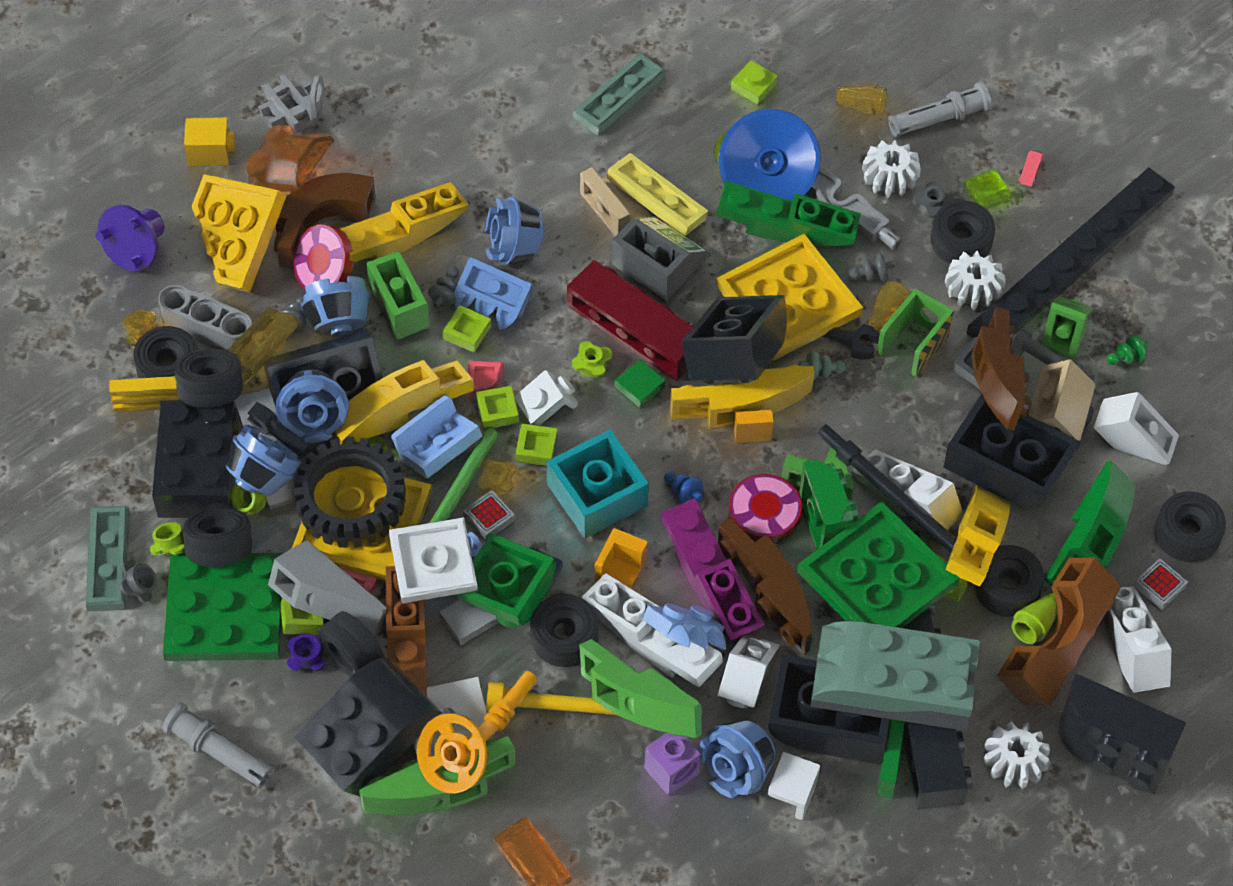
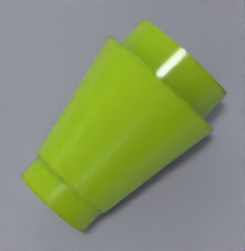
M1046 593L1015 613L1011 627L1019 640L1026 644H1034L1045 638L1057 618V603L1054 593Z

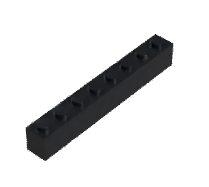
M909 516L898 517L921 539L919 530H913ZM935 603L903 628L941 634L940 628H934L932 617H935ZM905 722L903 741L917 810L963 805L967 791L972 789L973 782L970 767L963 766L961 754L965 753V742L962 731Z

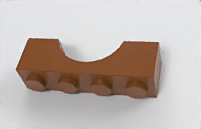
M1095 557L1068 558L1051 586L1057 603V620L1050 638L1041 646H1015L997 674L999 679L1024 705L1050 706L1052 701L1057 698L1061 686L1070 671L1077 665L1079 656L1088 641L1095 635L1097 626L1105 613L1111 608L1113 600L1121 588L1118 582Z

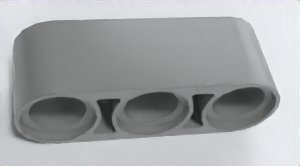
M170 285L160 292L158 301L165 326L181 328L188 332L195 341L214 349L229 351L237 357H245L254 351L256 340L253 323L250 316L245 312L180 285Z

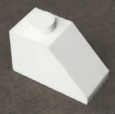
M1139 392L1103 399L1093 427L1114 449L1162 465L1170 464L1179 437L1178 433Z
M749 634L743 636L729 654L717 696L726 698V701L735 707L748 708L750 706L754 708L762 697L781 645Z

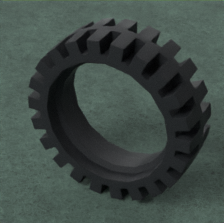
M346 437V443L340 445L338 438L330 440L331 448H327L324 443L317 447V455L310 452L306 456V464L301 462L298 467V475H295L294 480L295 503L304 527L307 530L310 529L311 534L315 538L319 539L322 536L324 543L331 546L334 540H337L338 547L347 548L348 541H353L354 548L362 547L363 539H367L369 544L377 542V534L384 538L389 534L390 526L395 528L399 523V515H403L404 503H406L404 476L398 460H394V456L389 450L384 452L383 446L377 442L371 447L369 439L361 438L359 444H355L354 437ZM360 466L376 472L384 480L387 493L383 503L373 512L359 518L340 519L327 515L318 508L314 501V489L317 483L327 473L341 467Z

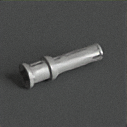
M983 82L975 84L974 88L959 93L955 90L951 91L945 99L889 116V127L893 136L898 137L944 120L953 119L961 121L965 119V115L980 110L983 112L990 111L992 107L991 97L986 85Z
M183 702L178 703L169 712L163 723V732L168 735L175 734L189 743V749L194 752L204 751L254 783L260 789L268 783L270 778L266 774L273 775L274 767L266 764L217 732L214 722L209 719L204 721L188 711V705Z

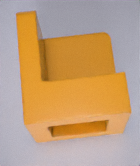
M613 528L595 563V582L606 573L632 589L647 561L648 541Z

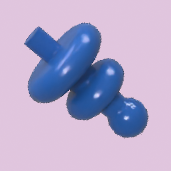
M673 471L665 473L664 481L672 485V493L678 496L681 504L694 498L696 501L702 500L703 483L698 477L690 478L686 474H681L677 477Z

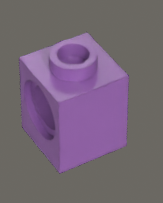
M665 733L645 748L644 768L669 796L699 775L701 754L685 736Z

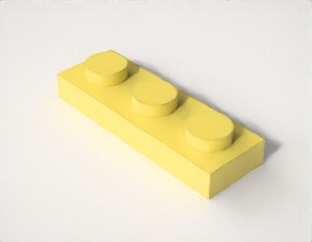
M629 153L608 169L606 178L684 236L706 220L708 215L707 209L633 154Z

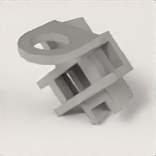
M285 74L280 76L282 84L272 89L268 83L263 85L268 102L258 106L261 116L274 133L289 126L295 134L316 123L319 110L322 109V101L325 94L323 77L321 75H315L312 83L309 80L297 87L291 83ZM286 93L288 94L287 96H285V97H283V98H281V99L279 98L280 96H282V95H284V94H286Z

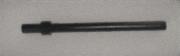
M827 424L821 427L817 435L837 452L836 457L847 467L853 466L945 549L952 553L957 539L861 455L862 450L851 440H844Z

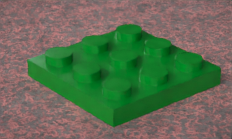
M880 502L856 520L853 526L844 529L800 562L797 567V572L845 621L865 622L903 628L958 585L960 579L957 575L945 570L947 564L883 502Z
M283 552L250 553L238 563L221 567H207L195 564L187 558L186 554H170L163 645L164 660L279 659L281 634L280 604L282 597L268 583L274 559L282 555Z

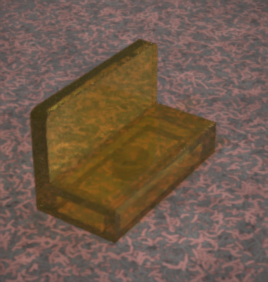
M268 307L227 350L236 355L241 363L243 386L263 367V363L286 343L288 337L298 327L294 316Z

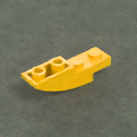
M452 182L393 201L389 212L340 228V230L346 233L352 245L353 252H349L350 261L355 263L369 257L371 260H375L396 251L402 253L425 241L452 223L468 210L469 204Z
M424 360L408 365L385 376L349 401L348 416L344 424L332 434L343 445L346 443V437H354L356 444L360 442L361 438L368 439L391 432L409 422L408 413L424 409L444 395L454 399L474 391L473 379L457 360L433 369Z
M791 365L786 368L765 369L758 379L750 383L732 384L723 382L711 386L685 385L680 388H671L670 409L672 420L708 417L709 429H718L734 426L736 412L772 410V414H775L812 392L814 366Z
M978 485L974 487L958 528V537L945 570L980 587L987 575L993 555L1001 543L1010 513V502Z

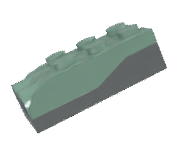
M843 621L834 622L826 626L822 625L810 707L967 731L973 708L975 690L973 683L978 663L980 640L865 622Z

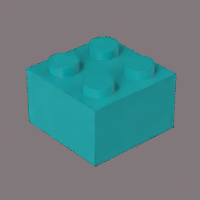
M611 429L547 461V485L584 539L648 506L649 483Z

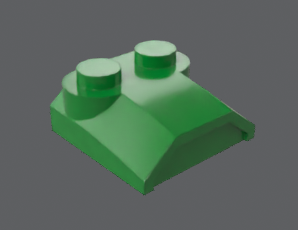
M818 459L803 462L799 490L802 511L816 550L847 527L853 526V522L858 520L856 504L853 500H848L845 493L847 484L843 470L841 468L836 469L833 463L825 464Z
M489 533L487 540L473 560L477 591L455 594V596L496 615L498 622L505 627H521L531 619L534 610L542 602L550 589L556 569L555 559Z

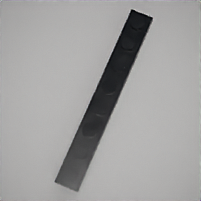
M1148 167L968 325L966 334L971 338L978 337L981 326L989 327L996 307L1010 310V325L1015 327L1014 335L1017 334L1173 195L1175 186Z

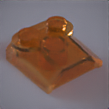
M276 125L265 134V141L260 148L247 160L246 173L248 174V184L275 189L280 192L301 190L307 178L335 140L330 135L296 134L289 125Z

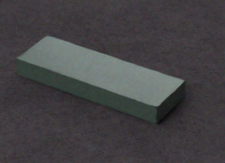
M639 53L573 110V118L599 136L665 78L666 70L642 53Z
M128 506L90 507L86 585L87 611L125 610L126 595L120 589V582H122L124 575L122 565L128 560Z

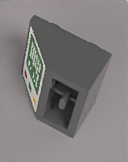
M655 216L633 218L612 239V265L666 301L710 256L709 251Z

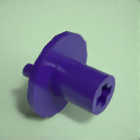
M117 204L103 212L99 218L98 232H96L95 237L100 241L106 255L116 265L128 271H140L149 267L156 259L158 251L157 238L164 233L165 225L161 215L153 209L146 208L139 211L129 205Z

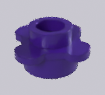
M301 634L292 637L288 641L291 655L287 660V666L290 670L299 671L301 668H311L314 671H319L324 667L325 660L322 657V650L324 648L318 636ZM309 651L310 654L308 656H304L303 652Z

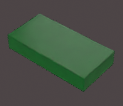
M889 720L878 783V797L889 799L893 797L905 721Z

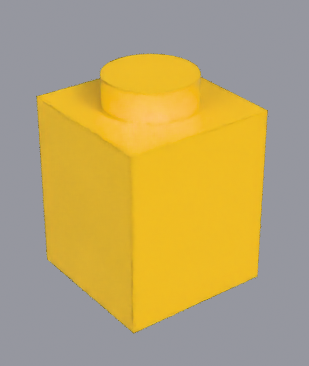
M227 117L186 118L184 148L188 166H229L230 152L236 151L235 131H229Z

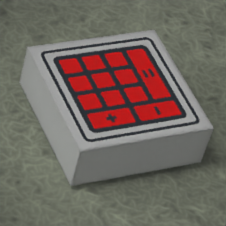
M493 490L463 510V517L485 541L489 533L496 535L515 521V514Z
M1159 558L1135 580L1134 587L1162 611L1186 589L1188 581Z

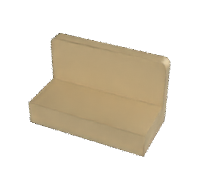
M593 167L580 173V194L614 236L633 218L651 217L643 205L609 181L606 176L601 178Z
M1071 359L1042 366L1028 415L1053 428L1057 427L1062 433L1080 441L1095 389V383Z

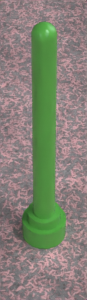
M487 428L484 431L483 437L479 439L429 523L449 520L498 438L496 429Z

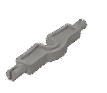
M820 167L817 178L808 193L815 197L816 200L861 213L857 229L859 233L871 242L879 238L892 250H895L896 247L898 248L902 238L888 229L889 220L875 210L860 194H854L843 201L836 200L835 198L843 188L842 181Z

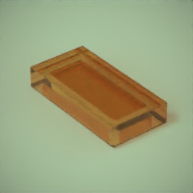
M526 816L493 837L494 844L526 886H565L572 881L571 874Z

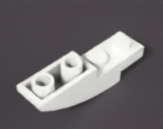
M606 573L581 597L592 606L597 618L612 633L671 678L678 674L699 688L723 663L722 653L708 645V648H703L690 642V647L683 646L669 639L644 621L643 616L647 607L658 605Z

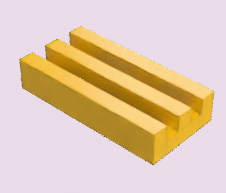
M175 376L109 380V394L114 412L160 409L161 401H182L177 393Z

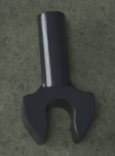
M862 324L860 328L853 332L835 327L821 337L848 345L851 350V357L864 360L874 358L875 349L860 342L866 340L878 344L880 333L874 327Z
M256 402L247 412L250 415L247 420L254 427L260 429L262 434L270 433L300 457L304 456L308 451L310 445L278 422L275 413L268 407Z

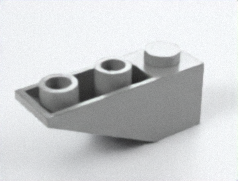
M306 540L274 559L268 585L294 608L331 620L337 613L345 611L364 625L372 635L376 636L380 633L387 608L309 541Z

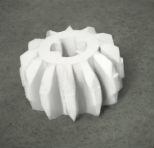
M896 139L891 145L881 140L878 148L870 147L867 157L863 160L862 170L865 185H873L874 194L884 191L887 199L894 192L902 198L905 190L913 191L916 181L920 177L921 167L918 153L910 152L909 144L902 147L898 146Z
M978 250L973 257L963 252L959 260H952L945 277L949 299H958L959 308L969 304L973 312L978 305L985 309L989 308L992 302H995L1002 296V289L1005 287L1006 278L1002 274V263H993L992 254L985 258L980 257Z
M1013 721L1007 724L1006 730L997 726L993 730V738H989L985 742L984 749L987 754L984 756V766L993 767L990 773L992 779L1001 776L1005 778V788L1010 786L1012 781H1016L1021 789L1027 786L1028 780L1036 784L1041 779V772L1048 770L1050 761L1047 756L1050 752V746L1047 743H1042V731L1033 734L1029 732L1030 726L1028 722L1022 726V729H1017Z

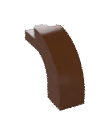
M354 173L328 174L311 179L291 191L286 196L275 225L277 234L274 242V251L279 254L280 267L294 269L295 247L301 235L308 228L334 220L358 223L369 219L376 199L374 177Z

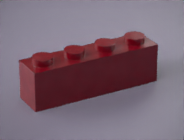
M593 260L567 285V307L676 382L686 373L687 367L682 340L695 324L685 322L675 315L667 305L657 303L647 296L642 288L637 285H631L619 277L614 269L609 266H603L596 260Z

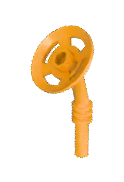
M525 671L503 700H497L489 713L484 716L485 722L479 728L469 718L456 713L439 715L425 725L418 739L417 760L423 776L434 788L445 793H460L469 790L477 784L487 764L486 741L497 731H503L510 722V719L515 716L514 709L536 683V676L530 671ZM452 723L466 727L472 734L468 737L463 733L454 732ZM439 731L441 735L435 744V756H431V743L434 735ZM479 749V761H478V765H477V768H476V770L474 771V773L471 774L470 771L474 768V766H475V764H476L477 756H478V751H477V750ZM444 766L451 772H458V782L444 779L437 770Z

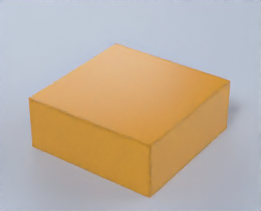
M772 410L736 412L734 425L735 444L772 441L774 423Z

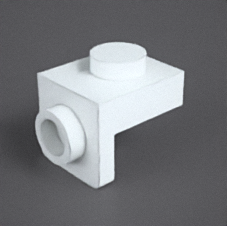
M547 370L514 396L529 422L540 426L563 405L572 409L579 405L572 395L575 392V388L565 376L560 375L558 377Z

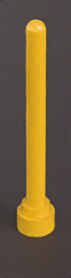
M489 681L486 712H489L497 700L502 701L512 687H504L503 682ZM528 692L517 705V707L617 715L594 701L593 698Z

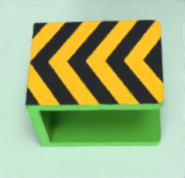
M914 288L882 327L877 354L882 357L911 320L928 329L930 333L915 351L911 375L917 377L949 337L954 310ZM923 308L933 311L938 320L929 318L924 313Z

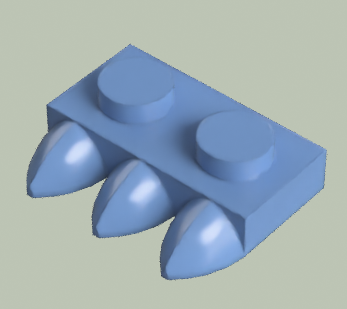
M469 257L455 289L456 301L454 305L456 310L459 305L467 308L477 298L475 312L489 317L497 307V325L499 330H503L515 322L517 317H522L535 285Z

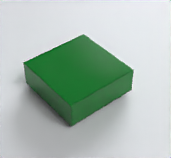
M639 359L615 379V387L641 408L665 388L666 380Z

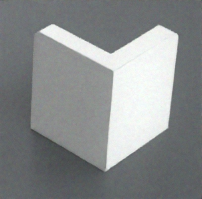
M783 752L769 786L768 795L797 806L795 818L803 820L818 782L820 765Z

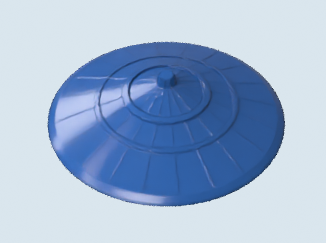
M779 109L757 110L739 119L726 133L719 151V172L723 183L729 181L792 201L795 193L804 196L813 186L820 168V148L811 128L798 116Z

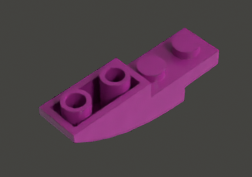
M694 498L662 512L660 518L676 548L675 556L704 608L713 613L712 618L724 626L722 633L726 639L731 642L763 628L764 624L731 559L726 560L696 499Z

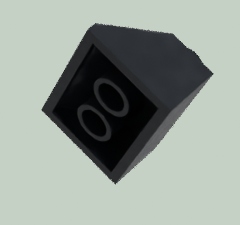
M366 330L262 359L275 406L277 397L290 378L302 371L319 370L328 374L345 390L348 401L383 378L373 338Z

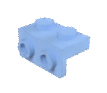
M447 395L442 396L392 434V440L401 462L425 478H429L438 472L448 462L483 437L478 425L456 412L452 399Z

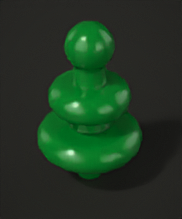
M1135 334L1129 335L1125 343H1120L1117 346V353L1108 354L1107 362L1112 366L1117 365L1119 361H1122L1124 364H1131L1133 361L1137 363L1144 362L1147 358L1149 343L1148 341H1143Z

